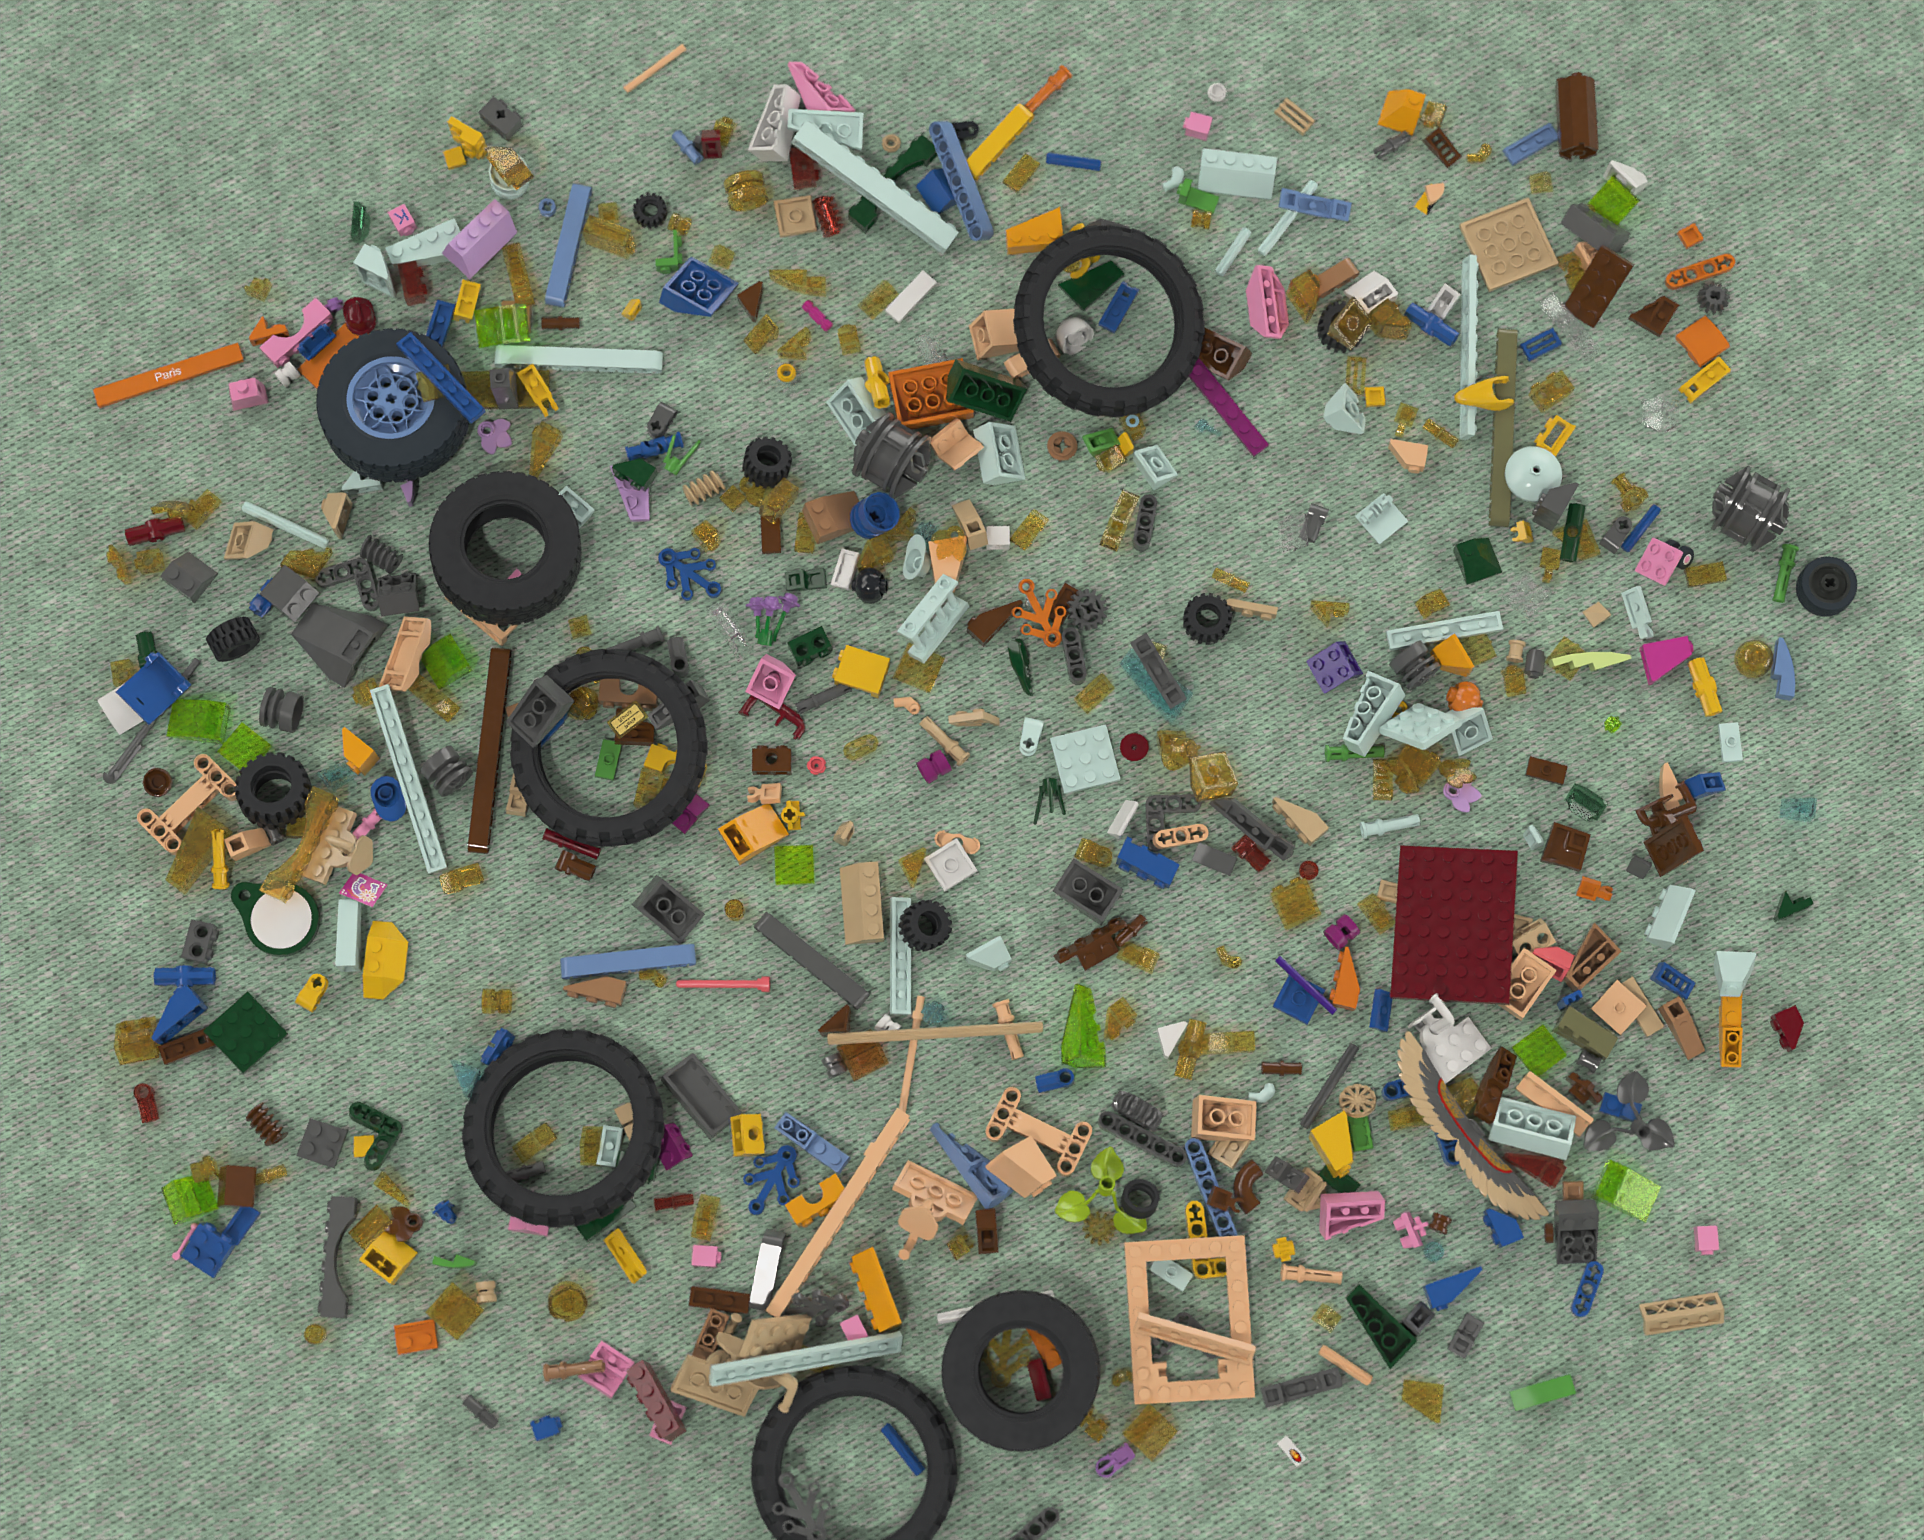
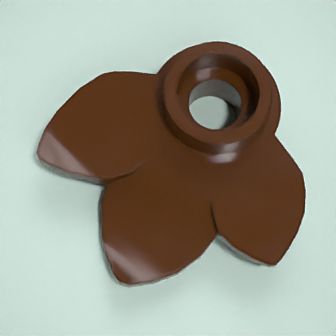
M391 1207V1214L394 1219L388 1221L383 1226V1229L388 1234L396 1235L397 1242H404L412 1238L414 1232L422 1228L423 1220L421 1216L411 1213L406 1207Z

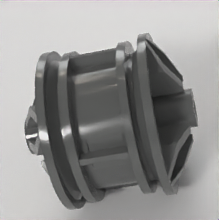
M890 412L868 425L866 429L870 432L865 429L860 432L855 441L857 446L854 447V466L852 469L854 476L858 477L861 475V478L864 480H869L881 487L882 491L890 492L889 496L893 499L914 488L918 484L917 482H922L929 470L927 466L930 463V436L925 435L922 438L920 432H914L901 424V421L898 419L894 420V414Z
M1747 466L1725 480L1726 484L1734 487L1733 489L1723 483H1720L1712 497L1714 498L1712 514L1716 519L1711 529L1714 531L1717 527L1722 526L1721 533L1742 543L1744 546L1750 542L1751 548L1749 551L1754 552L1776 538V535L1768 530L1781 535L1789 521L1787 520L1789 516V503L1786 501V498L1791 489L1787 487L1784 491L1779 492L1781 488L1779 484L1770 481L1757 472L1751 476L1750 470L1752 467Z

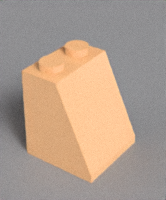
M1014 309L983 311L969 325L977 360L1019 351L1016 334H1014Z
M960 536L929 541L928 548L934 584L942 574L958 581L967 551V537Z
M1032 1136L1004 1150L985 1166L988 1171L1024 1198L1030 1195L1033 1197L1039 1195L1044 1189L1052 1185L1051 1180L1057 1176Z

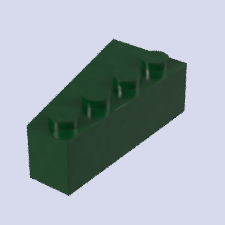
M1359 1283L1345 1297L1388 1368L1391 1369L1418 1340Z

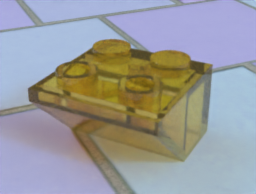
M486 146L484 148L488 153L486 158L508 186L513 185L518 190L534 178V175L513 148Z
M1388 298L1370 311L1366 323L1378 338L1403 341L1408 338L1412 327L1408 317L1403 316L1399 312L1397 304L1393 301L1391 302Z
M1408 744L1405 745L1393 761V764L1422 788L1442 763L1436 753Z
M155 1016L123 1021L116 1024L114 1049L120 1065L159 1058L160 1051L158 1046L160 1044L152 1039L157 1027Z
M452 1282L425 1313L458 1341L485 1310L457 1284Z
M1148 1404L1121 1435L1152 1462L1178 1431L1152 1405Z

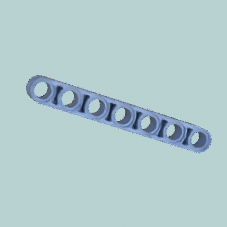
M934 121L929 126V133L968 234L973 241L990 240L993 236V228L954 127L949 121Z
M572 184L546 291L545 304L562 308L566 305L564 301H567L570 288L568 284L572 280L574 271L572 267L576 263L577 248L580 246L582 237L581 231H583L586 221L585 214L588 212L591 200L589 199V196L591 197L592 187Z
M694 944L564 957L560 959L562 979H570V977H573V979L589 977V975H592V977L609 975V973L621 974L628 973V971H648L649 968L650 970L667 969L668 966L670 968L686 967L687 964L689 966L696 965Z
M1196 1138L1189 1139L1184 1146V1151L1187 1154V1160L1217 1237L1238 1236L1228 1209L1226 1212L1220 1209H1213L1210 1205L1206 1204L1211 1190H1205L1202 1185L1203 1182L1209 1180L1214 1186L1219 1187L1203 1144ZM1195 1143L1199 1148L1198 1152L1191 1153L1188 1150V1145ZM1203 1162L1206 1165V1170L1203 1172L1198 1171L1195 1168V1164ZM1218 1218H1225L1228 1222L1227 1227H1219L1217 1224Z

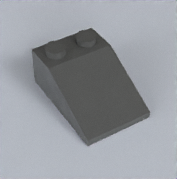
M545 675L533 681L506 723L534 748L561 720L574 700L548 675Z
M1073 858L1053 889V892L1102 926L1120 898L1123 889Z
M658 875L651 880L632 903V906L679 944L683 942L705 915Z

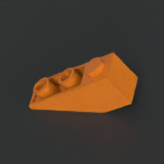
M1345 947L1344 951L1339 952L1337 962L1341 964L1339 970H1335L1333 981L1336 982L1335 989L1331 988L1329 1000H1332L1331 1004L1334 1007L1355 1011L1360 987L1349 947Z

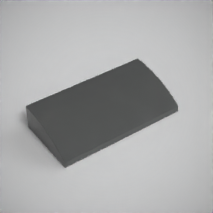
M694 1053L674 1066L661 1078L663 1084L709 1140L713 1139L731 1124L730 1117L742 1114V1111Z

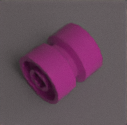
M940 749L931 753L929 759L923 758L916 762L917 768L927 784L937 780L939 774L944 776L952 771L950 764Z
M1343 914L1336 920V925L1331 924L1323 931L1328 941L1339 951L1348 944V939L1353 940L1361 933L1354 921L1346 914Z

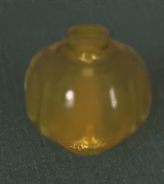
M580 686L568 694L574 700L566 712L568 717L574 720L587 721L596 715V709L599 705L598 694L592 688Z

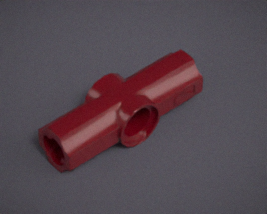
M181 515L162 520L158 518L150 519L144 525L125 529V537L129 546L148 541L155 543L159 539L160 541L164 540L167 536L185 532V525Z

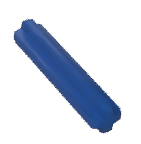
M1047 153L1046 156L1047 164L1099 171L1101 167V160L1056 153Z
M1657 505L1651 506L1623 542L1621 548L1625 552H1630L1661 512Z
M888 1423L882 1427L881 1432L914 1475L918 1476L924 1472L925 1468L892 1425Z

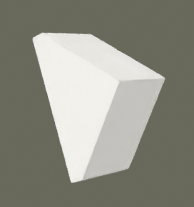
M1445 283L1427 309V312H1431L1444 320L1457 304L1460 294Z
M1183 1021L1157 1028L1164 1058H1169L1185 1030L1187 1022Z

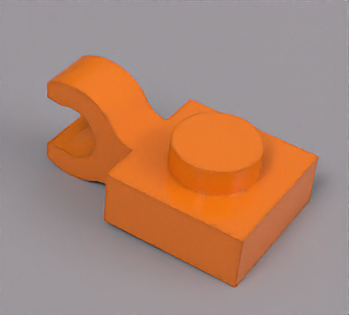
M1582 876L1576 896L1595 901L1596 897L1610 901L1613 888L1609 886L1601 887V881Z

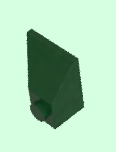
M1473 538L1455 545L1453 552L1466 585L1502 573L1489 538Z

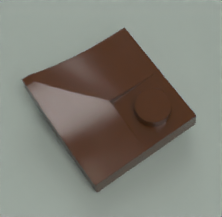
M1556 822L1552 823L1540 862L1565 867L1578 872L1581 871L1591 834Z

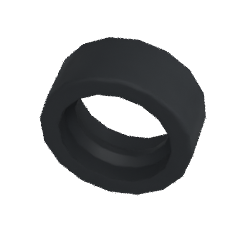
M1135 1179L1124 1187L1120 1199L1121 1207L1130 1217L1145 1219L1152 1216L1156 1211L1160 1196L1156 1186L1150 1181ZM1132 1191L1145 1192L1150 1196L1152 1202L1148 1207H1137L1130 1202L1129 1194Z

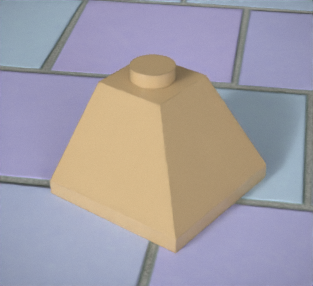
M343 492L328 493L327 498L323 499L321 509L338 539L343 537L353 505L347 493Z
M255 521L234 523L224 559H248L268 548L272 541L273 529Z

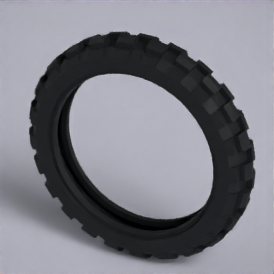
M1110 224L1107 226H1087L1071 231L1051 242L1033 260L1020 282L1015 298L1013 319L1014 334H1016L1020 356L1024 359L1027 370L1040 383L1042 389L1051 397H1055L1063 405L1073 410H1079L1087 415L1106 416L1109 418L1135 415L1147 411L1168 399L1180 388L1189 377L1199 358L1205 321L1203 320V303L1196 288L1197 284L1177 254H1173L1167 248V245L1156 238H1151L1145 232L1134 228H1124L1122 225ZM1098 255L1125 258L1146 269L1165 290L1174 316L1173 341L1162 365L1147 379L1124 387L1095 385L1071 373L1054 354L1044 328L1045 300L1058 274L1069 265L1081 259Z
M623 649L590 650L589 652L566 658L565 661L554 665L544 674L548 675L567 694L584 684L602 679L627 680L649 689L665 705L674 723L677 737L676 761L666 785L645 806L621 816H591L570 807L551 787L542 764V740L533 748L512 729L510 738L511 767H513L517 787L524 797L526 804L549 828L564 837L587 845L600 847L629 845L663 831L691 803L706 769V757L708 756L706 726L699 705L691 691L665 665L641 653Z
M580 1029L550 1030V1032L544 1034L537 1033L525 1038L521 1043L513 1044L504 1050L503 1054L496 1061L493 1060L486 1067L480 1080L476 1081L463 1115L462 1144L465 1151L464 1156L468 1168L482 1192L491 1202L508 1215L518 1218L525 1223L535 1226H548V1228H563L564 1226L573 1225L576 1227L589 1224L592 1220L602 1219L613 1213V1210L622 1204L625 1205L635 1196L634 1193L640 1186L645 1184L651 1175L650 1172L654 1164L657 1163L661 1152V1142L664 1138L665 1124L662 1100L657 1086L644 1064L634 1053L625 1046L615 1042L614 1039ZM566 1061L594 1065L611 1074L623 1086L631 1103L633 1128L624 1156L613 1171L604 1179L576 1193L547 1195L531 1191L516 1183L502 1168L494 1144L495 1121L503 1100L516 1083L540 1067Z
M841 1366L820 1371L800 1381L788 1413H783L778 1408L785 1394L776 1401L761 1424L756 1436L751 1460V1483L756 1506L767 1529L776 1540H808L805 1535L794 1532L786 1533L783 1530L785 1521H792L795 1525L806 1527L798 1518L784 1514L776 1515L773 1512V1505L778 1502L786 1507H790L784 1489L779 1484L782 1458L787 1441L797 1424L814 1408L830 1400L848 1396L869 1397L894 1407L916 1429L926 1453L927 1480L924 1494L917 1509L901 1528L881 1540H932L947 1517L953 1501L957 1481V1459L947 1423L934 1403L919 1388L899 1375L886 1370L868 1366ZM777 1505L775 1511L777 1513L782 1512L783 1507ZM787 1523L785 1525V1529L787 1531L792 1530L793 1525L791 1523ZM813 1533L814 1538L818 1539L820 1537Z

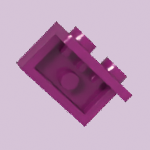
M674 1122L666 1124L664 1126V1138L661 1142L659 1159L667 1171L682 1161L691 1158L693 1154L691 1153L690 1146L682 1137L680 1128Z

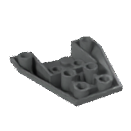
M312 603L291 635L330 680L345 688L355 674L354 665L372 640L378 641L388 626L371 615Z

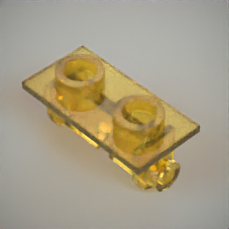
M1090 1409L1079 1426L1082 1428L1088 1423L1089 1426L1084 1431L1093 1441L1099 1442L1103 1438L1102 1433H1108L1106 1430L1108 1426L1101 1418L1096 1420L1092 1415L1094 1411Z

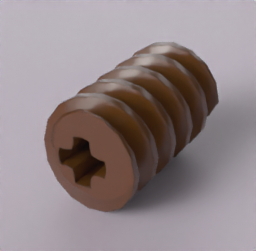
M262 1102L248 1113L246 1121L251 1122L250 1126L252 1128H256V1134H261V1140H266L265 1146L275 1145L288 1135V1132L280 1133L284 1127H276L279 1121H271L274 1114L267 1116V1112L270 1109H262L265 1102Z

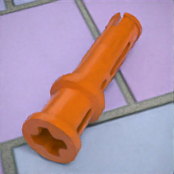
M1060 65L1059 70L1053 76L1048 77V82L1024 107L1034 113L1055 90H1060L1062 88L1061 85L1067 79L1073 77L1071 72L1065 66Z

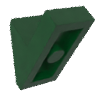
M1787 891L1783 892L1773 918L1774 922L1811 907L1814 904L1811 897L1807 899L1800 897L1791 901Z

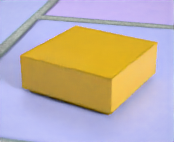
M461 146L443 151L449 170L467 165Z
M1366 387L1364 389L1366 407L1385 406L1384 387Z

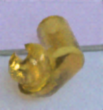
M1483 143L1477 153H1467V163L1484 162L1490 156L1492 147L1488 143Z
M1224 945L1215 949L1223 966L1236 969L1242 965V959L1239 956L1228 955Z
M657 969L639 971L640 981L651 980L658 988H662L666 984L665 976Z
M1124 1369L1112 1375L1111 1383L1116 1387H1119L1125 1381L1133 1383V1375L1130 1370Z

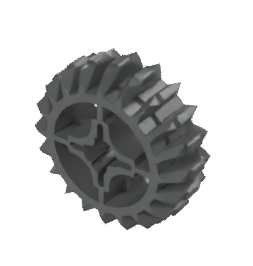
M1118 1091L1112 1100L1111 1107L1114 1111L1149 1131H1155L1162 1122L1163 1114L1156 1107L1129 1092Z

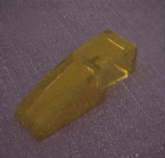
M769 270L770 280L784 288L800 294L826 297V277H807V270Z
M1122 489L1102 535L1101 546L1116 552L1118 551L1140 496Z
M421 674L418 675L413 684L407 689L447 723L460 710L458 705Z
M1254 1031L1194 1035V1055L1255 1052Z

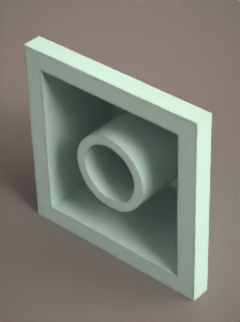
M1473 707L1463 711H1454L1452 709L1446 712L1462 719V726L1447 735L1458 756L1493 739L1483 708Z
M998 936L967 953L966 962L967 964L991 971L998 969L1003 971L1010 966L1011 957L1001 936Z

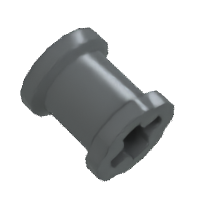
M268 826L264 828L271 839L270 844L272 846L287 839L280 826L276 827L275 830H269Z
M1583 1049L1576 1064L1585 1066L1594 1074L1602 1058H1597Z

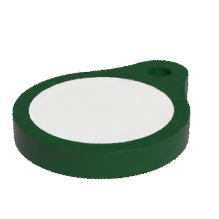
M241 882L233 887L231 900L242 917L249 939L262 952L276 957L292 956L306 949L315 939L320 926V912L314 898L302 887L288 882L269 884ZM248 891L250 893L249 899L242 901L240 898L241 894Z

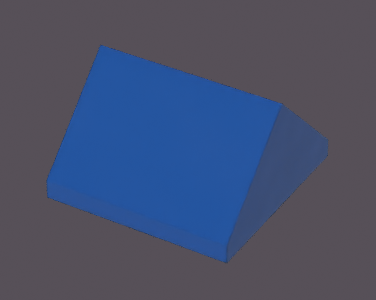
M943 168L931 170L916 185L917 190L930 210L937 214H941L957 204Z

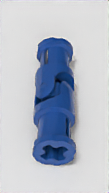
M680 431L675 434L676 438L673 449L677 447L684 448ZM673 435L640 442V445L633 447L626 446L625 450L628 460L643 457L646 459L653 455L667 453Z

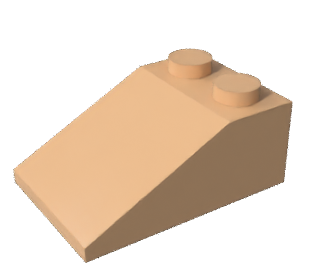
M1523 948L1512 964L1510 1005L1499 1006L1521 1021L1552 978L1556 969Z
M1198 1095L1193 1099L1191 1139L1196 1138L1208 1141L1255 1140L1256 1101Z

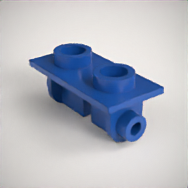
M325 323L323 325L320 324L311 333L315 337L313 340L308 336L298 344L297 350L308 361L315 357L320 350L336 337V334Z
M272 578L266 581V583L262 586L260 591H262L266 587V585L272 580ZM258 593L249 603V609L260 617L266 615L272 606Z
M503 1028L497 1030L491 1040L495 1047L487 1046L481 1056V1062L489 1065L493 1060L496 1061L503 1054L504 1050L513 1045V1040L516 1036Z
M450 1201L438 1203L432 1212L435 1216L441 1217L442 1220L449 1224L454 1223L457 1219L456 1214L452 1210V1207L455 1205Z

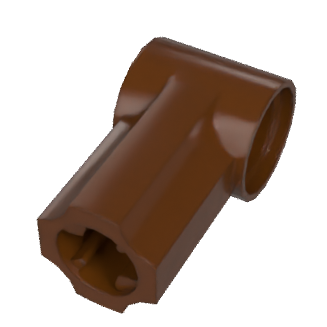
M562 850L555 869L560 872L565 871L567 875L572 874L590 882L595 873L596 866L579 859L570 852Z

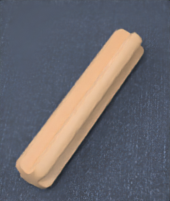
M1323 1345L1319 1350V1355L1364 1385H1369L1373 1377L1326 1345Z

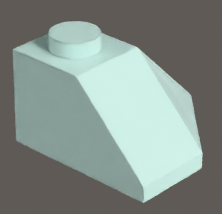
M1346 383L1326 403L1324 420L1334 430L1363 434L1366 419L1363 413H1359L1357 395Z

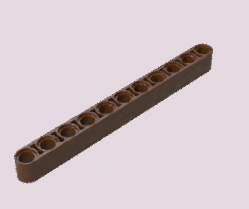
M492 647L490 652L468 837L469 853H489L487 846H490V827H492L494 812L492 808H494L496 795L494 789H496L498 778L496 770L499 769L500 754L498 753L501 751L502 744L501 732L503 733L505 717L503 714H505L507 701L505 695L508 692L509 679H507V676L509 677L511 661L509 659L512 658V649Z

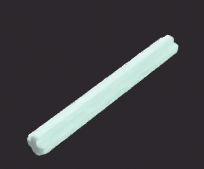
M1310 180L1300 193L1312 195L1317 189L1318 184ZM1290 210L1285 212L1258 248V252L1261 255L1266 256L1298 212Z
M246 501L242 506L243 512L317 546L326 548L329 544L328 538Z

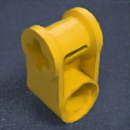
M321 974L311 975L304 988L298 994L295 1003L313 1013L317 1008L316 1004L319 1005L322 996L328 988L327 978ZM316 980H320V982L322 983L321 987H316V984L314 982Z

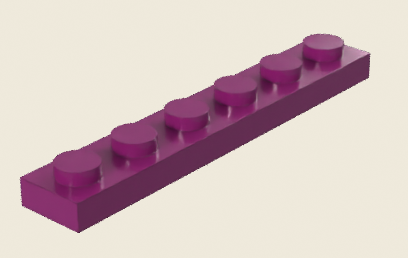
M1197 359L1189 378L1250 454L1255 457L1269 447V444L1200 359Z

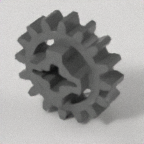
M1084 589L1083 592L1081 590L1077 591V595H1071L1070 597L1073 601L1067 602L1070 608L1066 609V612H1070L1071 615L1067 618L1074 620L1072 622L1073 626L1079 624V630L1085 626V630L1089 631L1091 627L1096 629L1098 628L1097 624H1103L1101 618H1107L1104 611L1108 610V608L1103 606L1106 600H1100L1102 594L1096 596V590H1092L1089 593L1088 589ZM1087 597L1084 603L1078 602L1081 598ZM1090 617H1095L1094 621L1087 622L1090 619Z

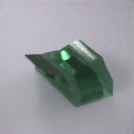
M353 201L350 237L353 243H361L369 235L370 216L366 212L365 206L359 201Z
M1576 783L1564 799L1568 803L1569 811L1586 822L1592 819L1598 821L1608 805L1600 796Z

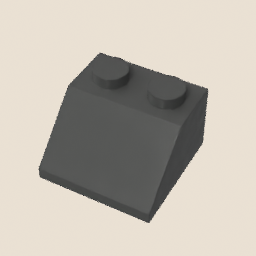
M186 552L173 560L160 577L164 582L195 604L218 573L190 552Z
M283 565L260 593L280 613L293 622L300 617L319 594L306 580L286 565Z

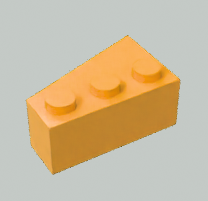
M1060 207L1007 229V255L1041 252L1051 242L1063 236Z

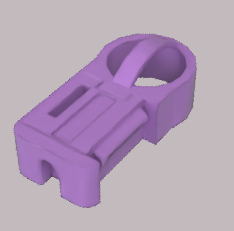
M1123 1443L1124 1447L1121 1446L1111 1453V1456L1108 1454L1097 1461L1095 1468L1099 1476L1108 1478L1135 1458V1454L1127 1443ZM1101 1461H1110L1108 1464H1106L1104 1467L1098 1470V1465ZM1113 1465V1469H1112V1472H1111L1110 1474H1108V1475H1102V1474H1101L1102 1472H1104L1106 1469H1108L1109 1467H1111V1466Z

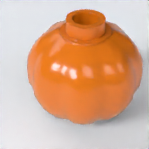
M1469 681L1460 682L1455 687L1451 686L1446 695V701H1449V710L1463 711L1473 707L1481 708L1483 705V700H1480L1479 688Z

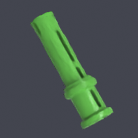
M1792 544L1782 545L1783 552L1781 559L1778 561L1780 570L1772 600L1780 603L1785 602L1791 570L1796 565L1794 562L1796 552L1799 551V547Z
M1345 744L1336 747L1325 745L1326 762H1330V760H1342V762H1345L1350 758H1384L1383 745L1372 746L1365 757L1350 751Z

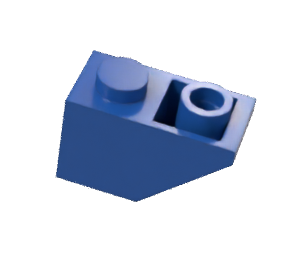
M1490 1208L1483 1211V1221L1487 1227L1490 1226L1493 1232L1491 1239L1495 1246L1498 1245L1499 1248H1502L1524 1238L1516 1219Z

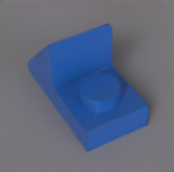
M1604 1092L1599 1112L1630 1122L1637 1119L1630 1103L1622 1104L1616 1095ZM1634 1102V1106L1640 1115L1642 1104Z

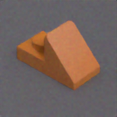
M262 316L249 336V340L252 346L264 344L273 335L281 338L290 336L285 324H276L268 329L267 321Z

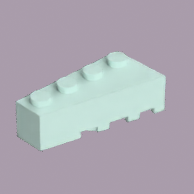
M453 218L385 249L395 271L418 268L424 265H435L447 261L451 262L442 252L448 243L460 233V229Z
M1367 671V679L1360 690L1359 701L1355 704L1353 717L1350 718L1343 736L1348 749L1363 757L1366 756L1380 735L1379 727L1390 720L1405 697L1399 683Z

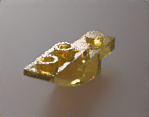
M520 242L504 246L502 251L516 307L521 308L535 304Z

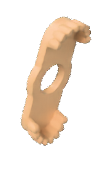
M945 830L935 834L934 840L939 847L945 846L955 838H960L963 841L962 847L967 854H975L980 849V842L975 837L973 839L967 838L961 834L946 833Z

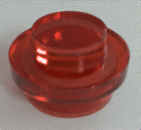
M1305 861L1299 867V874L1305 880H1313L1318 875V866L1313 861Z

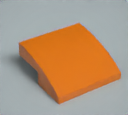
M1706 315L1675 336L1677 342L1688 351V356L1699 367L1730 347L1726 338Z

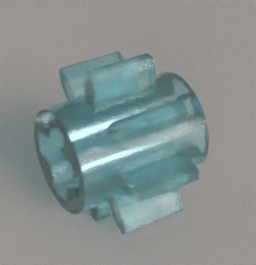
M930 521L926 525L921 522L918 525L919 528L914 530V533L923 536L925 543L934 541V539L939 537L936 534L937 527L932 525Z
M932 1001L931 1004L927 1002L921 1011L924 1014L923 1020L932 1026H935L936 1023L940 1025L947 1015L944 1013L945 1007L936 1001Z

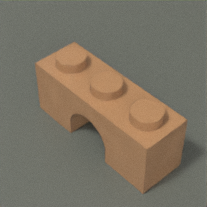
M620 679L600 680L598 701L604 708L622 706V709H628L633 704H637L643 711H652L653 708L658 707V697L642 685L638 684V689L634 694L626 695L621 692Z

